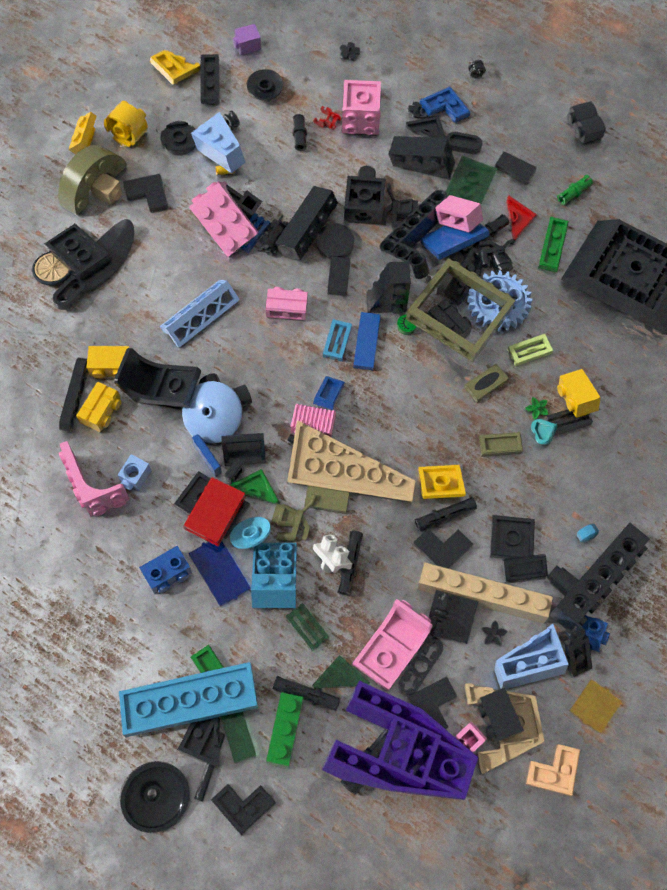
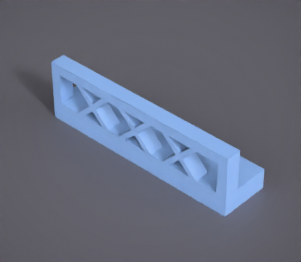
M219 280L159 327L164 333L169 334L176 346L180 348L240 299L227 280ZM228 291L233 299L228 303H221L222 294ZM210 303L216 304L215 313L206 315L207 306ZM195 315L201 316L200 325L192 327V318ZM180 327L186 328L185 336L181 340L174 334Z

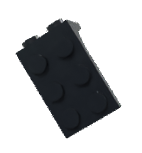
M127 348L114 383L134 402L188 407L202 371L198 367L155 363L139 355L133 348Z

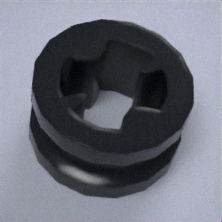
M475 60L468 66L472 78H479L486 72L482 60Z
M232 110L228 112V115H223L230 130H233L234 126L238 127L240 125L237 115Z

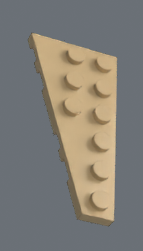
M297 420L287 482L405 501L413 500L415 480Z

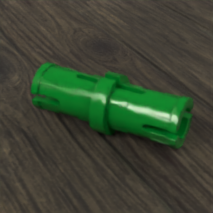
M585 175L576 183H571L565 191L557 195L559 202L564 200L560 204L565 205L574 197H579L584 190L593 185L592 178L587 181L590 176Z

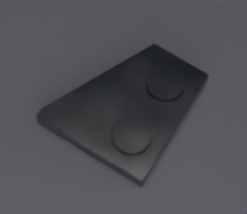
M216 717L190 723L177 750L218 769L220 718Z

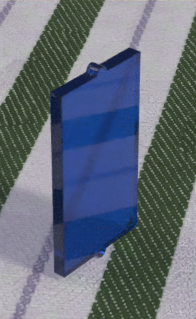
M221 541L219 546L210 542H203L202 546L188 553L220 607L233 599L237 600L238 596L251 589L223 541Z

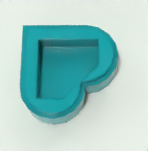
M542 419L534 420L531 424V430L536 434V441L544 446L550 444L558 426Z

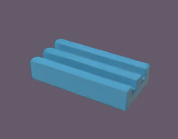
M332 320L323 351L324 358L330 357L332 360L338 359V361L342 362L352 329L351 323ZM339 326L333 350L329 352L335 327ZM345 327V328H347V329H346V332H345V336H344V339H343V343H342V346H341V350H340V353L337 354L336 352H337V349H338V345H339V342H340V338H341V335H342V331H343V328Z

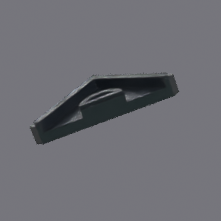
M439 116L406 122L405 126L407 129L422 137L445 138Z

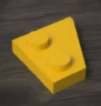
M163 50L150 57V63L173 85L201 69L199 63L196 62L194 65L188 63L186 58L174 55L167 50Z

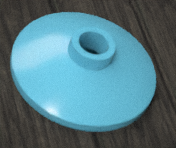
M263 517L248 518L233 528L230 534V541L234 547L240 549L257 546L268 537L271 525Z

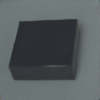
M237 458L225 473L228 483L236 482L244 472L243 461Z

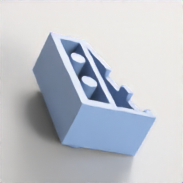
M220 112L191 133L197 150L230 173H233L246 163L238 141Z
M551 624L540 634L533 636L523 645L516 647L496 660L494 671L501 689L504 687L509 689L565 674L568 662L554 625Z

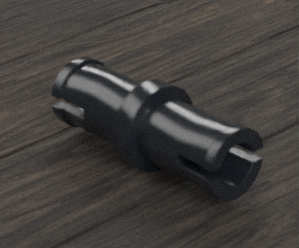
M302 114L293 116L294 129L292 133L293 137H295V149L297 151H304L307 148V129L305 128V118Z

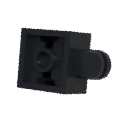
M372 166L360 167L358 176L347 175L344 221L382 224L386 179L376 178V171Z

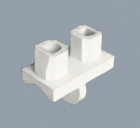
M334 535L323 536L322 542L314 544L313 550L323 561L321 568L325 573H336L341 568L351 569L352 563L348 559L349 551L346 547L336 546L338 539Z

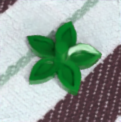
M533 396L531 399L532 405H528L524 409L528 412H533V420H536L539 414L542 416L549 415L545 408L547 400L538 402Z

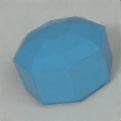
M589 524L577 532V537L580 542H588L598 535L599 530L595 524Z

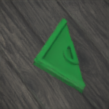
M262 469L229 485L244 492L245 496L275 505L277 503L280 504Z

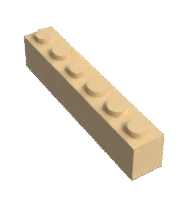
M425 562L417 590L432 594L439 590L479 601L478 606L543 624L549 617L553 598L545 594Z

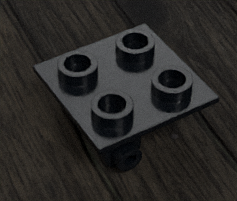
M436 590L428 617L433 625L430 632L431 636L437 638L441 636L467 644L479 601Z

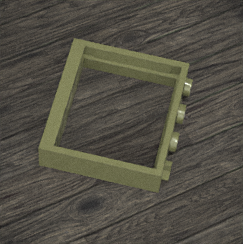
M448 258L407 310L406 320L473 363L513 310L516 300L508 293L498 290L492 283L485 282L479 278L476 273L466 270L459 262ZM447 273L502 307L501 311L475 345L420 310V307Z

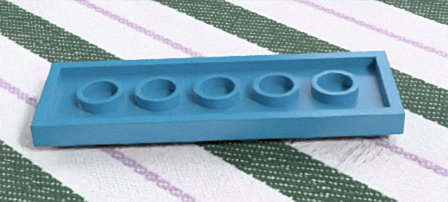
M251 662L119 691L124 737L259 708Z

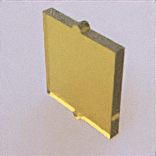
M591 679L569 711L581 719L584 725H589L601 734L622 701L612 695L608 688L604 689Z

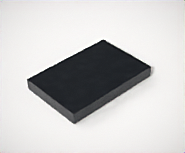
M76 224L71 225L44 243L45 248L80 280L112 260L111 255Z
M198 471L175 501L174 506L190 515L204 491V487L207 486L211 478ZM244 500L224 536L225 539L228 538L233 528L249 509V502Z

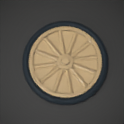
M50 252L40 255L32 266L34 278L44 285L53 286L63 283L72 273Z

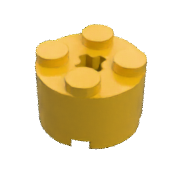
M122 100L104 119V127L107 132L110 131L114 135L112 138L118 144L130 147L148 129L145 119L146 113L142 109H137Z

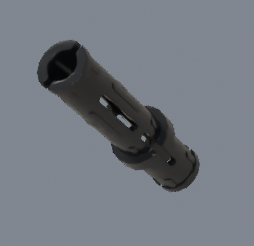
M501 214L493 222L485 224L484 227L489 230L490 236L480 241L495 237L502 228L509 225L510 222L507 216ZM479 241L459 250V252L465 256L470 248L474 247L476 249L479 247Z
M470 497L443 509H434L430 514L414 519L416 529L420 532L434 525L440 526L444 521L476 510V501L473 497Z
M350 531L347 550L349 551L348 559L352 563L351 569H340L341 578L337 591L340 595H351L353 581L357 576L356 565L363 533L359 531Z
M280 676L276 677L273 685L274 690L301 696L303 700L312 702L313 706L320 705L337 711L341 700L340 697L322 692L320 688L316 690L281 678ZM287 686H290V687H293V688H295V689L304 691L305 693H301V692H298V691H296V690L287 688ZM309 694H313L315 696L327 699V701L310 696Z

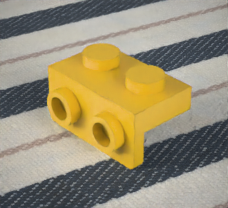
M92 112L85 116L82 115L77 121V126L68 149L74 154L91 145L96 130L93 126L97 117Z

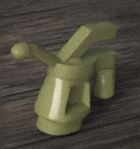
M312 494L311 501L302 510H296L287 504H276L272 522L277 523L278 526L293 527L291 533L277 532V541H295L301 522L305 528L301 540L306 541L310 526L303 513L314 504L317 498L315 494Z

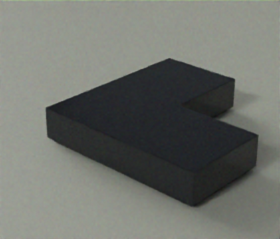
M160 174L123 181L127 201L146 197L150 212L169 209Z
M428 528L413 542V545L433 565L449 569L473 546V543L459 529L443 543Z
M445 677L411 694L407 699L410 704L424 710L443 728L447 729L448 725L438 707L458 696L448 678Z
M229 784L211 799L241 836L276 804L261 785L244 801Z

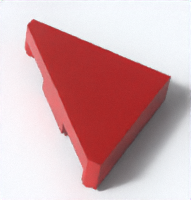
M508 195L506 203L513 239L517 240L536 219L537 214Z

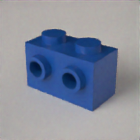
M178 546L139 567L154 594L166 592L170 585L177 581L178 583L185 581L189 578V574L192 573L188 562Z

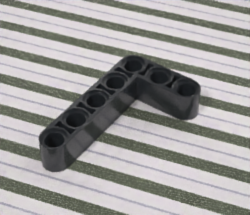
M436 190L431 193L380 243L379 247L386 264L389 262L409 261L411 277L423 279L428 276L429 267L425 255L413 249V247L438 223L436 207L448 197L446 191Z

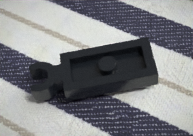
M579 623L577 624L576 631L573 633L567 628L565 633L569 639L564 641L568 670L572 677H575L593 669L590 644L584 628Z

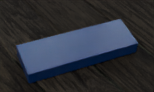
M361 312L353 368L373 371L381 314Z

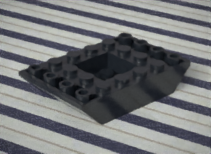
M620 219L597 221L561 280L667 335V243ZM631 265L639 266L640 271H634Z

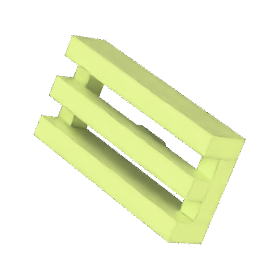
M545 334L510 345L507 349L511 353L512 360L514 359L515 367L548 356L553 352ZM540 342H543V343H544V344H541V345H538V346H535V347H534V346H533V347H530V348H528V349H526V350H523V351H520V352H517V353L515 352L516 350H519V349H522V348H525V347H528V346H531V345H534V344H537V343H540Z

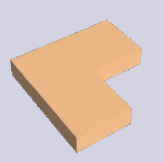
M557 744L553 766L531 761L526 785L572 796L580 749Z

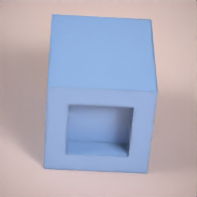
M131 454L118 473L120 484H123L124 488L128 490L133 488L139 492L152 471L149 463ZM138 472L136 477H129L130 473Z

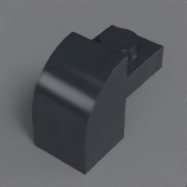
M226 185L233 200L250 220L262 201L248 190L241 195L232 187Z

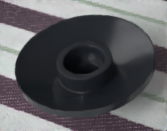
M257 70L249 76L247 90L251 96L258 100H271L282 92L283 80L273 70Z

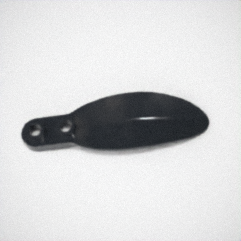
M129 219L121 220L96 241L111 255L112 260L82 280L71 273V277L53 294V302L56 308L60 310L69 309L85 292L102 285L121 268L134 240V225Z

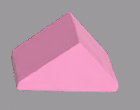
M472 721L455 736L471 752H474L487 740Z

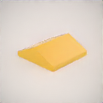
M460 465L418 467L420 492L423 499L466 497Z

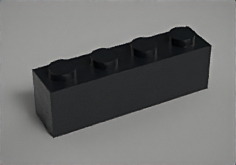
M317 186L312 187L275 243L281 256L300 261L304 254L307 253L308 248L316 239L319 231L326 224L327 219L338 204L333 190Z

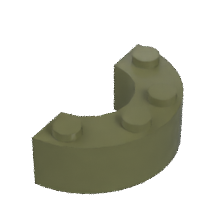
M91 145L79 151L67 164L61 176L58 188L60 206L78 215L90 203L89 191L97 177L104 173L116 177L127 166L125 160L101 145Z

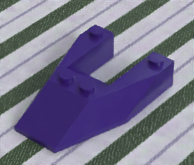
M359 681L345 711L388 730L380 755L376 758L335 740L329 750L322 771L345 781L387 791L465 800L478 757L421 708Z

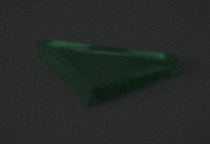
M339 655L313 683L312 687L314 689L356 687L359 681L368 685L370 682Z

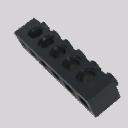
M629 522L549 615L565 629L569 628L572 631L577 627L578 623L582 626L588 620L585 615L588 612L593 614L600 604L597 602L601 597L604 600L611 593V584L617 585L624 577L622 574L623 570L629 571L636 563L634 557L637 555L640 558L648 549L645 545L650 538Z

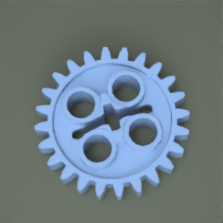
M499 270L498 275H495L493 271H491L490 276L484 273L482 280L492 283L501 292L508 293L511 297L516 298L514 299L516 301L513 307L515 309L510 312L498 328V331H500L502 326H504L508 331L510 325L516 328L517 322L522 324L524 318L527 319L528 312H530L532 307L530 306L532 299L530 298L531 292L527 291L528 285L522 286L523 279L517 281V275L515 274L511 278L509 277V272L502 275L501 270ZM471 288L467 300L469 303L468 309L472 310L471 316H477L476 322L484 321L483 327H485L487 324L492 323L502 307Z

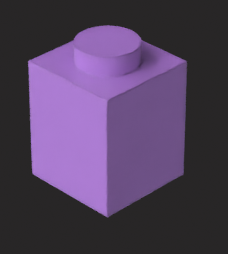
M255 24L234 29L235 37L232 38L235 49H239L241 55L261 50V37Z

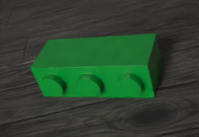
M281 693L266 759L267 765L286 769L290 768L304 702L303 697Z

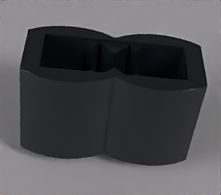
M591 101L570 107L567 120L575 129L574 132L577 139L582 143L603 138L606 128L603 120L598 115L595 105Z

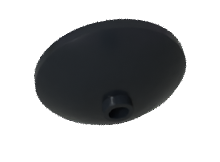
M163 761L145 763L134 769L122 785L119 797L121 812L126 821L139 831L147 833L164 831L177 823L185 813L190 796L189 785L183 773L174 765ZM150 789H155V792L152 795H148V791Z

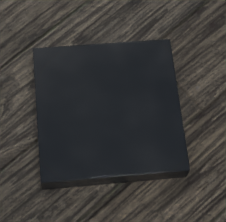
M492 515L490 558L509 559L534 555L535 519Z

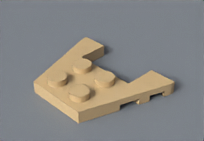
M474 684L464 685L468 706L478 704L477 701L480 697L497 691L490 687H480ZM507 691L524 731L517 736L500 742V749L477 752L480 774H484L545 742L536 696Z

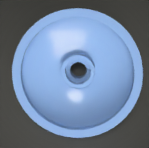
M208 381L195 387L189 406L182 409V417L186 429L192 436L200 435L205 443L222 442L221 436L233 435L237 431L242 419V405L238 395L231 387L221 382ZM206 408H209L210 410L209 415L205 414Z

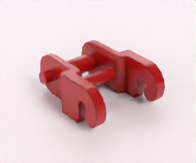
M322 106L320 110L328 115L327 118L317 121L315 117L313 122L322 128L325 126L334 130L336 128L335 123L341 120V116L332 112V109L328 107L325 110V107Z

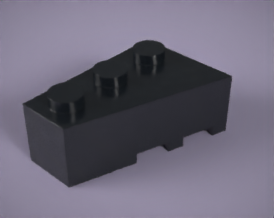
M394 136L388 153L394 167L447 180L451 179L455 159L448 138Z
M409 261L389 262L380 273L379 280L374 281L373 288L366 292L367 313L400 314L407 312L411 286Z

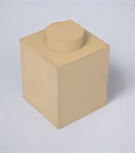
M105 173L97 177L90 188L94 197L109 205L118 200L122 194L120 182Z

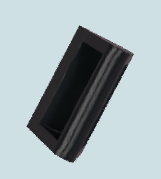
M264 433L221 436L225 466H231L237 458L243 461L244 465L266 463Z

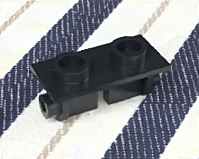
M283 215L278 220L274 218L269 225V234L265 233L259 241L261 244L259 252L263 248L269 256L277 252L278 248L275 243L278 239L276 237L279 238L288 225L287 221H281L284 217Z

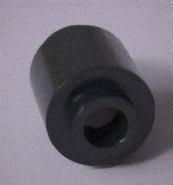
M558 565L546 578L550 581L549 584L564 596L579 581L563 567L560 568Z

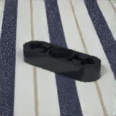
M431 637L424 642L402 675L398 684L402 694L410 696L417 692L443 652V644L438 638ZM429 644L432 646L433 644H436V649L438 650V652L434 651L428 659L426 657V654L429 651V647L427 645ZM417 661H424L427 664L425 672H418L415 669ZM409 671H411L416 676L412 684L415 688L406 690L403 681L408 682L411 679L412 674H409Z

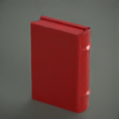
M211 477L190 515L187 516L188 518L183 525L184 530L219 546L246 499L245 493Z

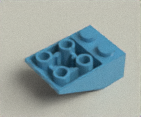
M260 543L254 546L251 585L252 608H296L297 543Z

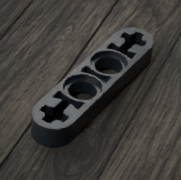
M78 357L76 359L59 420L60 431L72 432L88 376L86 358Z

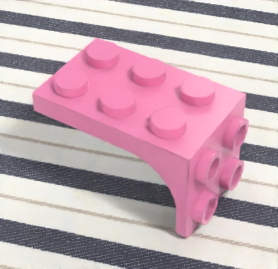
M344 80L342 133L379 135L381 81Z
M218 181L213 182L206 188L208 192L191 200L193 204L189 208L226 256L229 257L259 232L229 194L226 188L227 182Z
M68 441L59 444L62 450L59 452V456L67 470L68 479L73 485L74 494L81 507L86 508L90 517L103 515L106 513V510L113 507H122L130 500L123 484L102 490L88 486Z
M395 600L391 611L352 663L353 666L387 691L390 690L423 645L433 627L431 620L422 613L419 615L412 610L413 607L404 600Z

